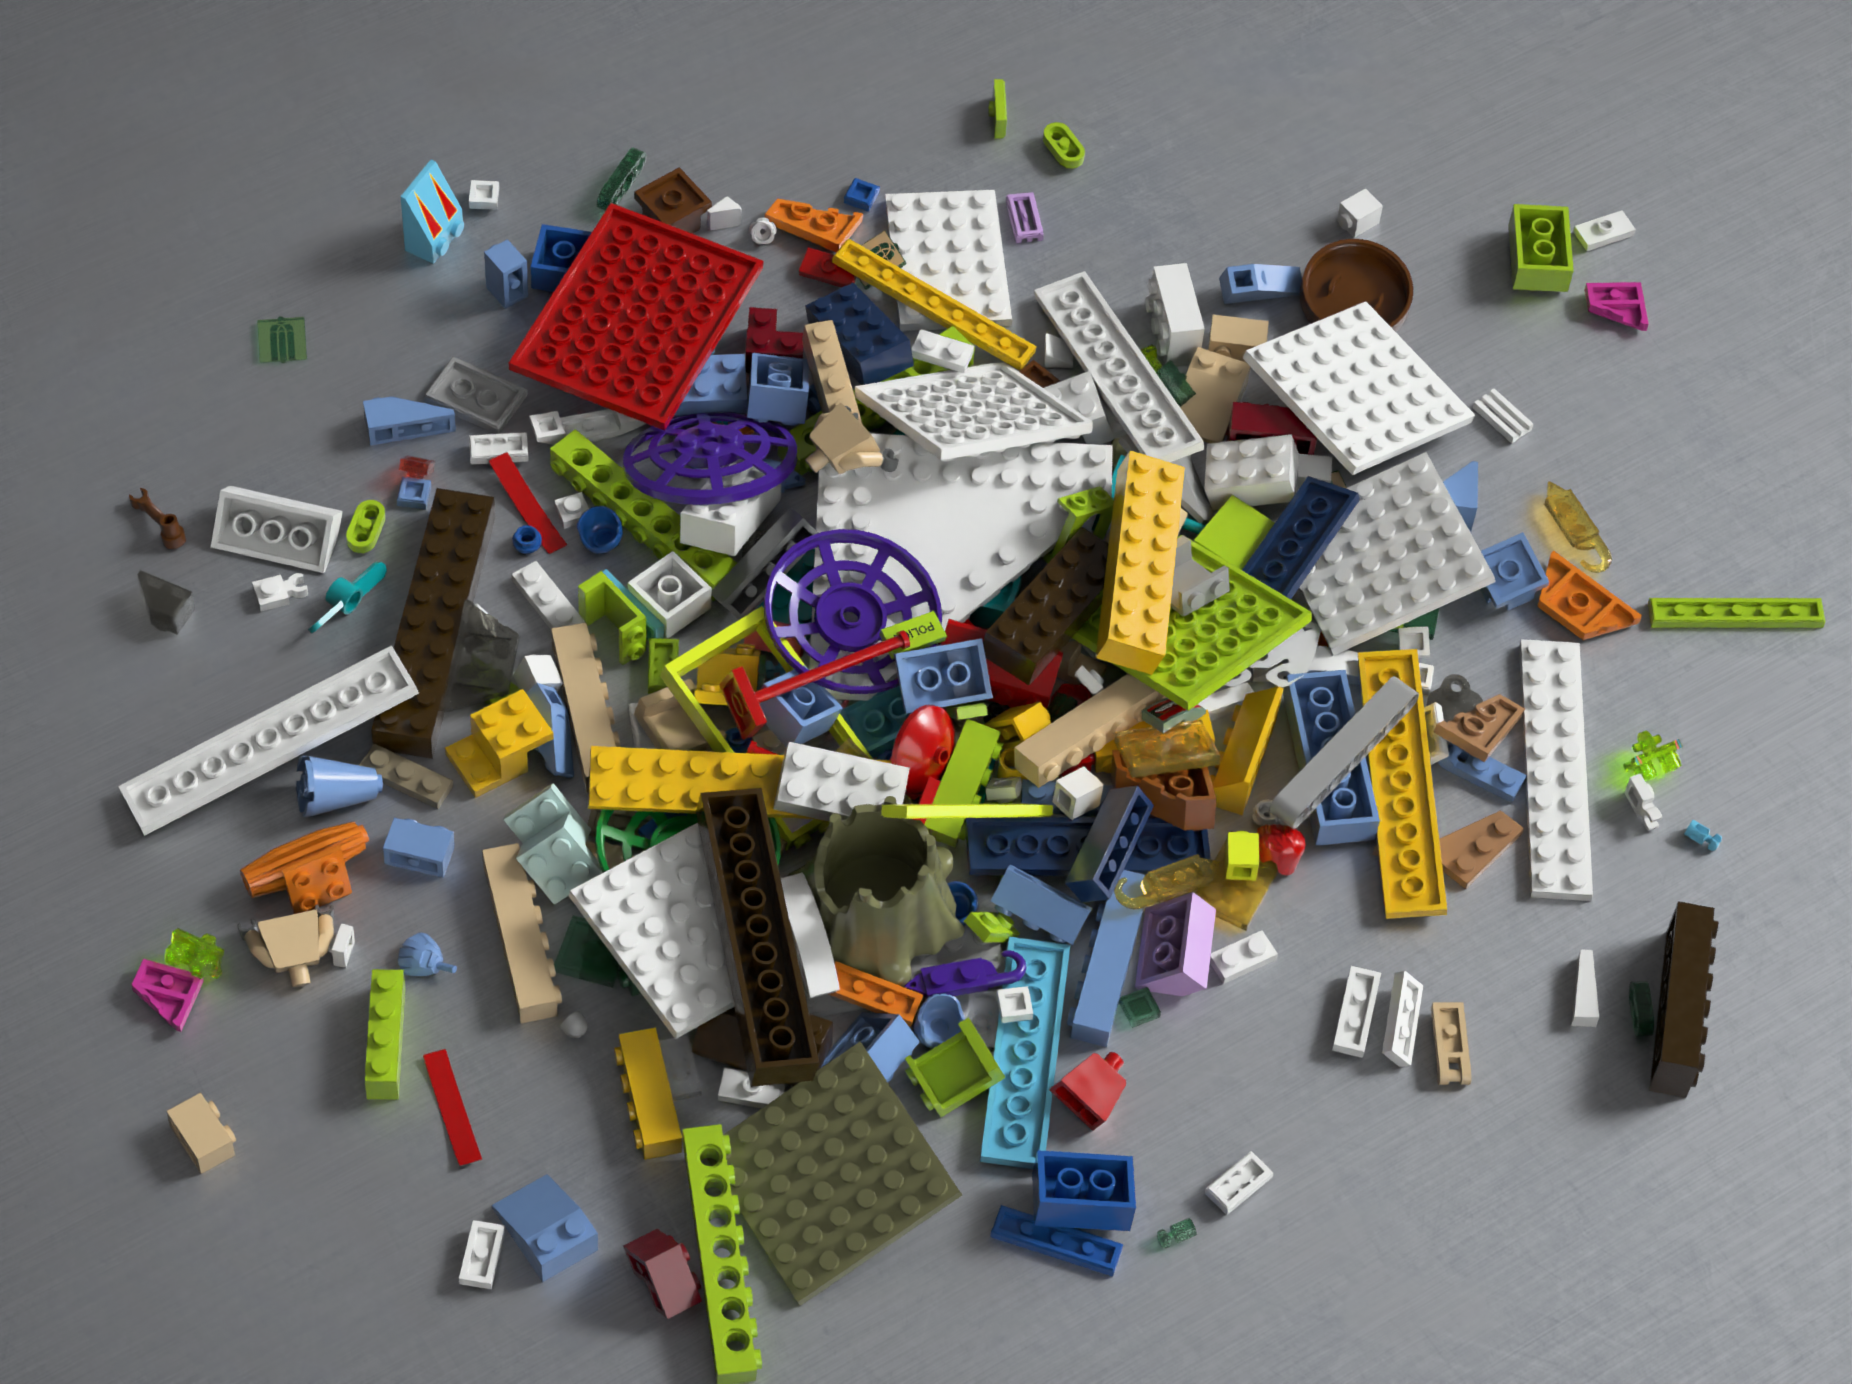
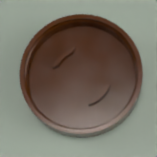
M1364 239L1339 240L1324 246L1309 260L1300 286V304L1304 315L1309 323L1312 324L1367 302L1397 332L1404 324L1413 300V281L1405 263L1385 246Z

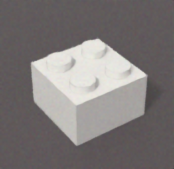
M673 551L628 582V590L664 624L665 639L670 638L711 609L712 588Z

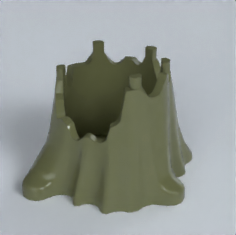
M887 796L884 799V803L878 806L872 804L854 806L851 815L846 820H841V815L838 813L832 814L829 818V826L819 843L812 861L789 873L787 877L799 873L804 874L821 915L834 964L837 961L904 987L911 981L912 970L910 964L915 956L937 954L946 942L962 937L965 928L955 917L956 903L945 880L953 869L952 853L944 847H936L935 837L929 835L927 827L922 821L881 816L882 805L897 804L895 797Z

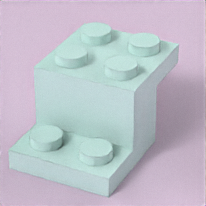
M554 783L505 815L503 820L522 842L516 857L517 861L554 905L569 896L570 890L602 874L597 858L585 845L591 828Z

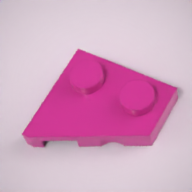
M1641 282L1586 283L1584 291L1588 312L1641 331H1647L1649 322Z
M143 959L132 982V990L176 1031L182 1032L204 982L203 975Z

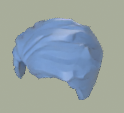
M935 994L927 998L918 1010L913 1026L914 1034L922 1044L933 1049L962 1031L958 1023L965 1020L958 999L947 994Z

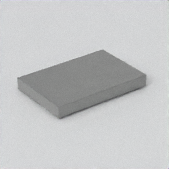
M452 356L425 393L424 402L434 406L453 409L456 417L492 433L500 434L527 397V389Z

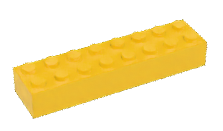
M1131 450L1117 470L1096 658L1152 675L1165 657L1185 467Z

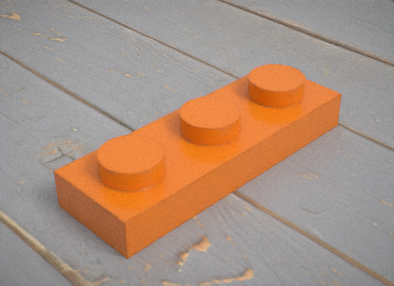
M835 961L840 990L828 995L875 1013L900 1014L906 1024L912 1026L923 999L922 994Z

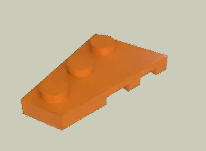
M777 198L765 213L764 218L769 219V222H773L781 230L837 252L862 223L863 213L854 212L853 216L839 214V209L828 208V211L813 209L807 203Z

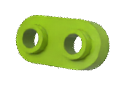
M1059 122L1048 124L1044 128L1043 142L1055 159L1065 168L1073 169L1081 166L1084 162L1085 149L1069 127Z
M365 500L357 506L346 533L347 545L353 552L367 553L375 547L386 519L385 508L380 502Z

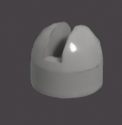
M577 1010L563 1021L560 1029L571 1038H580L586 1033L588 1024L585 1017Z

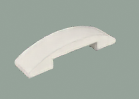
M610 409L566 417H559L558 411L531 415L529 417L537 442L553 445L575 429L590 442H596L622 435L646 424Z
M1317 646L1311 667L1307 673L1346 670L1348 683L1360 685L1357 652L1345 650L1333 656L1330 647ZM1264 655L1258 661L1266 660L1268 658V655ZM1283 659L1282 662L1270 668H1252L1253 681L1270 682L1266 679L1267 672L1282 664H1287L1289 660ZM1282 671L1277 674V677L1283 679L1284 676L1290 673Z
M799 873L781 878L793 940L801 963L800 972L809 999L839 991L838 977L827 934L804 874Z

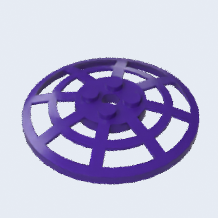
M736 412L696 413L672 418L665 431L652 426L633 438L623 454V470L627 480L633 487L653 498L688 505L723 504L754 497L782 483L795 469L798 461L797 444L793 436L785 428L770 420L768 422H758L752 418H747V414ZM724 421L733 423L728 425L714 424L712 422ZM699 423L698 426L686 430L678 429L684 425ZM747 426L758 435H743L739 429ZM763 428L776 433L782 438L769 436ZM665 435L676 437L674 442L658 446L659 441ZM653 437L648 450L631 456L638 446ZM744 443H761L760 448L754 455L745 451ZM770 444L788 447L786 457L775 469L763 461L769 453ZM675 450V457L677 459L671 464L659 454ZM650 457L655 466L664 472L656 481H652L642 475L633 464ZM738 459L743 460L742 462L737 463V464H735V465H731V466H727V467L720 468V467H722V466L729 465V464H731V463L737 461ZM687 465V466L695 467V468H708V469H690V468H684V466ZM751 467H755L765 474L758 479L744 484L723 487V476L736 474ZM675 475L689 478H710L712 489H683L670 487L667 484Z
M849 529L820 532L793 545L773 568L764 596V619L768 633L781 656L799 674L809 670L791 656L780 639L795 637L805 653L819 663V667L834 661L840 650L857 652L875 645L878 641H882L879 633L881 629L886 627L888 615L901 612L904 622L912 619V607L928 602L930 612H935L942 625V609L936 586L929 573L913 555L887 538L870 532ZM854 543L874 548L878 552L871 565L849 560L835 561L830 544ZM819 547L823 564L809 571L800 579L798 584L783 573L797 557ZM889 556L910 571L920 584L922 591L905 596L899 585L882 571ZM838 571H855L866 574L862 584L842 583ZM822 575H827L830 588L821 597L806 589L815 579ZM877 580L889 589L895 597V601L883 604L880 597L872 591ZM777 584L792 594L788 610L790 626L775 627L773 623L772 600ZM799 600L815 608V622L799 624L797 612ZM843 613H854L858 617V621L854 623L846 621ZM819 633L829 644L824 656L812 648L804 636ZM934 644L926 648L936 647L937 644ZM889 654L877 662H874L872 658L862 662L861 666H852L840 671L847 674L867 673L873 686H849L825 679L826 677L813 682L827 689L847 694H873L900 686L898 678L886 683L879 671L895 661V659H891Z

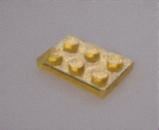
M1202 719L1180 722L1165 733L1160 732L1154 727L1115 732L1114 742L1132 778L1205 768L1220 764V754Z
M1225 840L1212 863V874L1205 875L1195 894L1216 909L1215 917L1247 931L1278 875L1277 865L1273 861L1261 862L1259 855L1256 881L1225 879Z

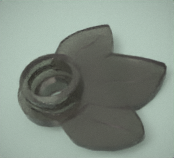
M1451 674L1444 678L1440 688L1429 694L1426 706L1434 702L1441 705L1444 721L1448 722L1453 720L1456 714L1462 711L1464 713L1472 711L1477 704L1484 701L1478 693L1470 689L1466 678L1458 674ZM1452 684H1457V685H1459L1461 691H1460V692H1455V691H1453V690L1451 689V685H1452Z

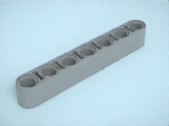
M1391 677L1278 793L1269 807V812L1291 828H1297L1412 709L1418 700L1419 693L1397 677Z

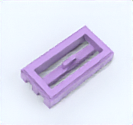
M1034 193L1006 195V204L1016 243H1021L1022 239L1032 242L1033 238L1043 241L1044 233ZM1023 200H1028L1035 230L1030 229ZM1014 201H1017L1024 231L1020 229Z

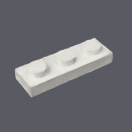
M537 561L511 574L512 582L550 629L585 623Z
M1351 966L1332 1051L1363 1058L1381 977L1380 972Z
M1401 971L1394 975L1382 1054L1400 1068L1411 1066L1423 985L1406 971Z

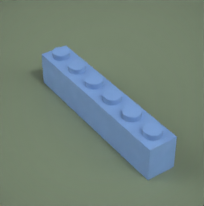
M1123 870L1111 898L1106 901V904L1100 903L1096 921L1101 923L1099 930H1092L1088 946L1093 948L1091 956L1085 955L1081 973H1085L1086 977L1084 982L1078 981L1074 999L1079 1000L1077 1008L1071 1007L1067 1020V1025L1072 1026L1070 1036L1072 1039L1107 1047L1148 897L1151 876Z

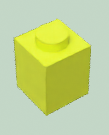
M1247 831L1228 832L1225 844V879L1256 881L1259 868V833H1249Z

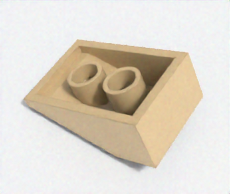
M1198 347L1176 402L1204 442H1223L1228 431L1233 402L1241 401L1248 385L1251 367L1246 362Z

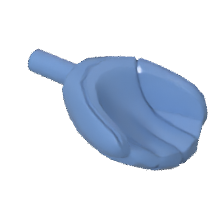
M417 933L406 939L399 950L398 964L400 969L404 970V975L429 976L437 974L440 970L450 973L457 971V966L443 963L440 947L426 933Z

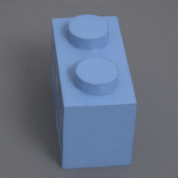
M507 239L484 251L486 288L506 309L527 298V260Z
M394 817L383 846L384 863L444 878L455 848L454 833L442 826H428L420 824L413 819L403 820Z

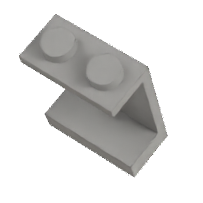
M1182 535L1177 538L1170 607L1184 617L1230 590L1228 568L1224 565L1210 573L1192 559L1191 540Z

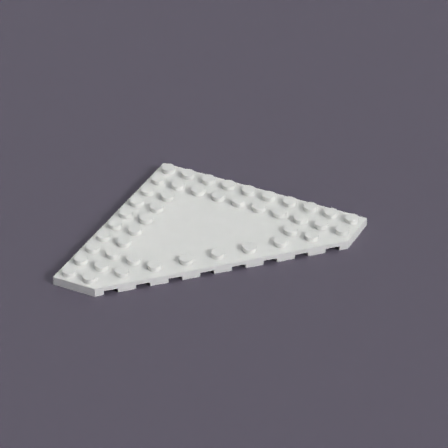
M871 434L881 451L879 452L881 454L887 448L893 450V459L897 458L899 460L897 469L893 472H886L880 466L863 467L838 474L829 463L819 470L816 531L820 533L837 529L860 530L887 538L906 549L929 573L937 588L942 609V627L945 631L948 619L964 623L971 613L980 606L986 605L1000 593L1004 586L1011 581L1014 582L1037 559L1043 558L1054 549L1069 515L1057 502L1058 498L1099 486L1112 497V445L1039 442L1031 444L1026 448L1011 447L1006 448L1003 452L989 451L980 453L976 457L962 456L956 457L953 461H941L907 435ZM854 543L830 544L835 561L849 560L871 565L878 552L874 548ZM819 547L815 548L814 568L823 564ZM889 556L882 571L899 585L905 596L922 591L920 584L910 571ZM838 571L842 583L862 584L866 574L855 571ZM826 574L814 580L813 594L821 597L830 588ZM877 580L872 591L880 597L883 604L895 601L896 599L889 589ZM928 602L912 607V618L929 613ZM812 607V622H815V621H814L815 608H813V607ZM897 612L888 615L885 628L903 622L902 613ZM843 613L846 621L851 623L858 621V617L854 613ZM819 633L811 635V647L824 656L829 644ZM840 650L835 660L852 654L854 652H846ZM887 652L873 658L874 662L881 660L889 653ZM811 657L809 670L814 669L819 665V663L813 660ZM895 661L879 670L886 683L898 677ZM837 672L825 678L832 682L849 686H873L867 673L847 674ZM826 688L835 699L868 701L877 694H847Z

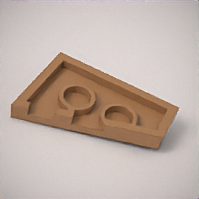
M1500 810L1439 838L1443 872L1467 889L1523 834L1524 828Z

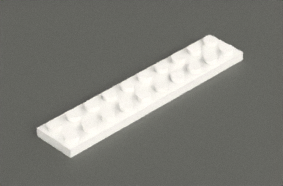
M1085 271L1034 290L1035 299L1083 370L1091 372L1098 392L1141 454L1166 462H1173L1204 450V441Z
M1521 639L1519 653L1522 707L1525 708L1522 721L1525 775H1527L1525 789L1530 898L1591 901L1593 897L1580 643Z
M389 646L118 787L145 836L419 694L395 650L392 646Z

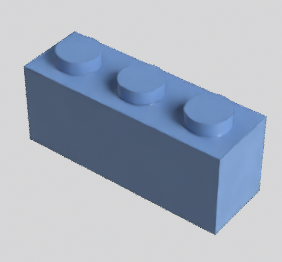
M1012 865L1007 868L991 899V902L996 904L994 908L1007 916H1011L1013 913L1023 918L1022 923L1033 930L1038 931L1039 928L1048 931L1051 933L1049 937L1061 944L1068 942L1073 945L1092 907Z

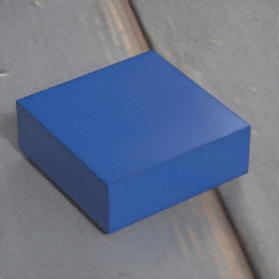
M854 178L844 196V203L869 212L880 193V186Z

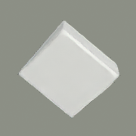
M728 196L723 198L707 210V229L712 231L739 226L741 224V207Z
M1045 334L1044 368H1073V353L1064 340L1051 334Z

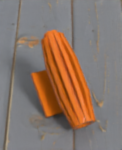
M354 821L319 829L268 851L240 869V876L251 898L287 890L293 914L311 911L315 909L316 905L321 907L352 893L345 862L366 850L365 843L369 842V837L364 826H358Z

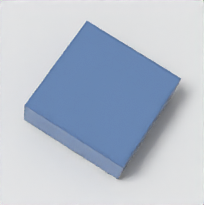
M402 477L397 497V506L426 510L431 490V480Z

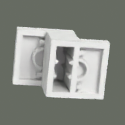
M1090 371L1043 388L1093 422L1092 433L1082 435L1086 444L1101 445L1127 434L1098 392Z

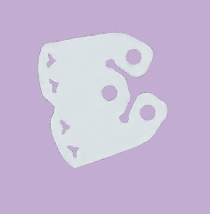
M1313 622L1308 623L1304 627L1312 629L1304 631L1301 628L1267 653L1268 658L1266 660L1256 661L1249 667L1270 668L1282 662L1283 659L1289 660L1287 664H1282L1268 671L1266 679L1279 687L1291 685L1301 677L1288 682V679H1279L1277 674L1282 671H1287L1290 674H1301L1309 671L1321 632L1319 625ZM1245 669L1240 673L1239 678L1231 679L1225 685L1229 687L1238 686L1248 681L1252 674L1249 670Z

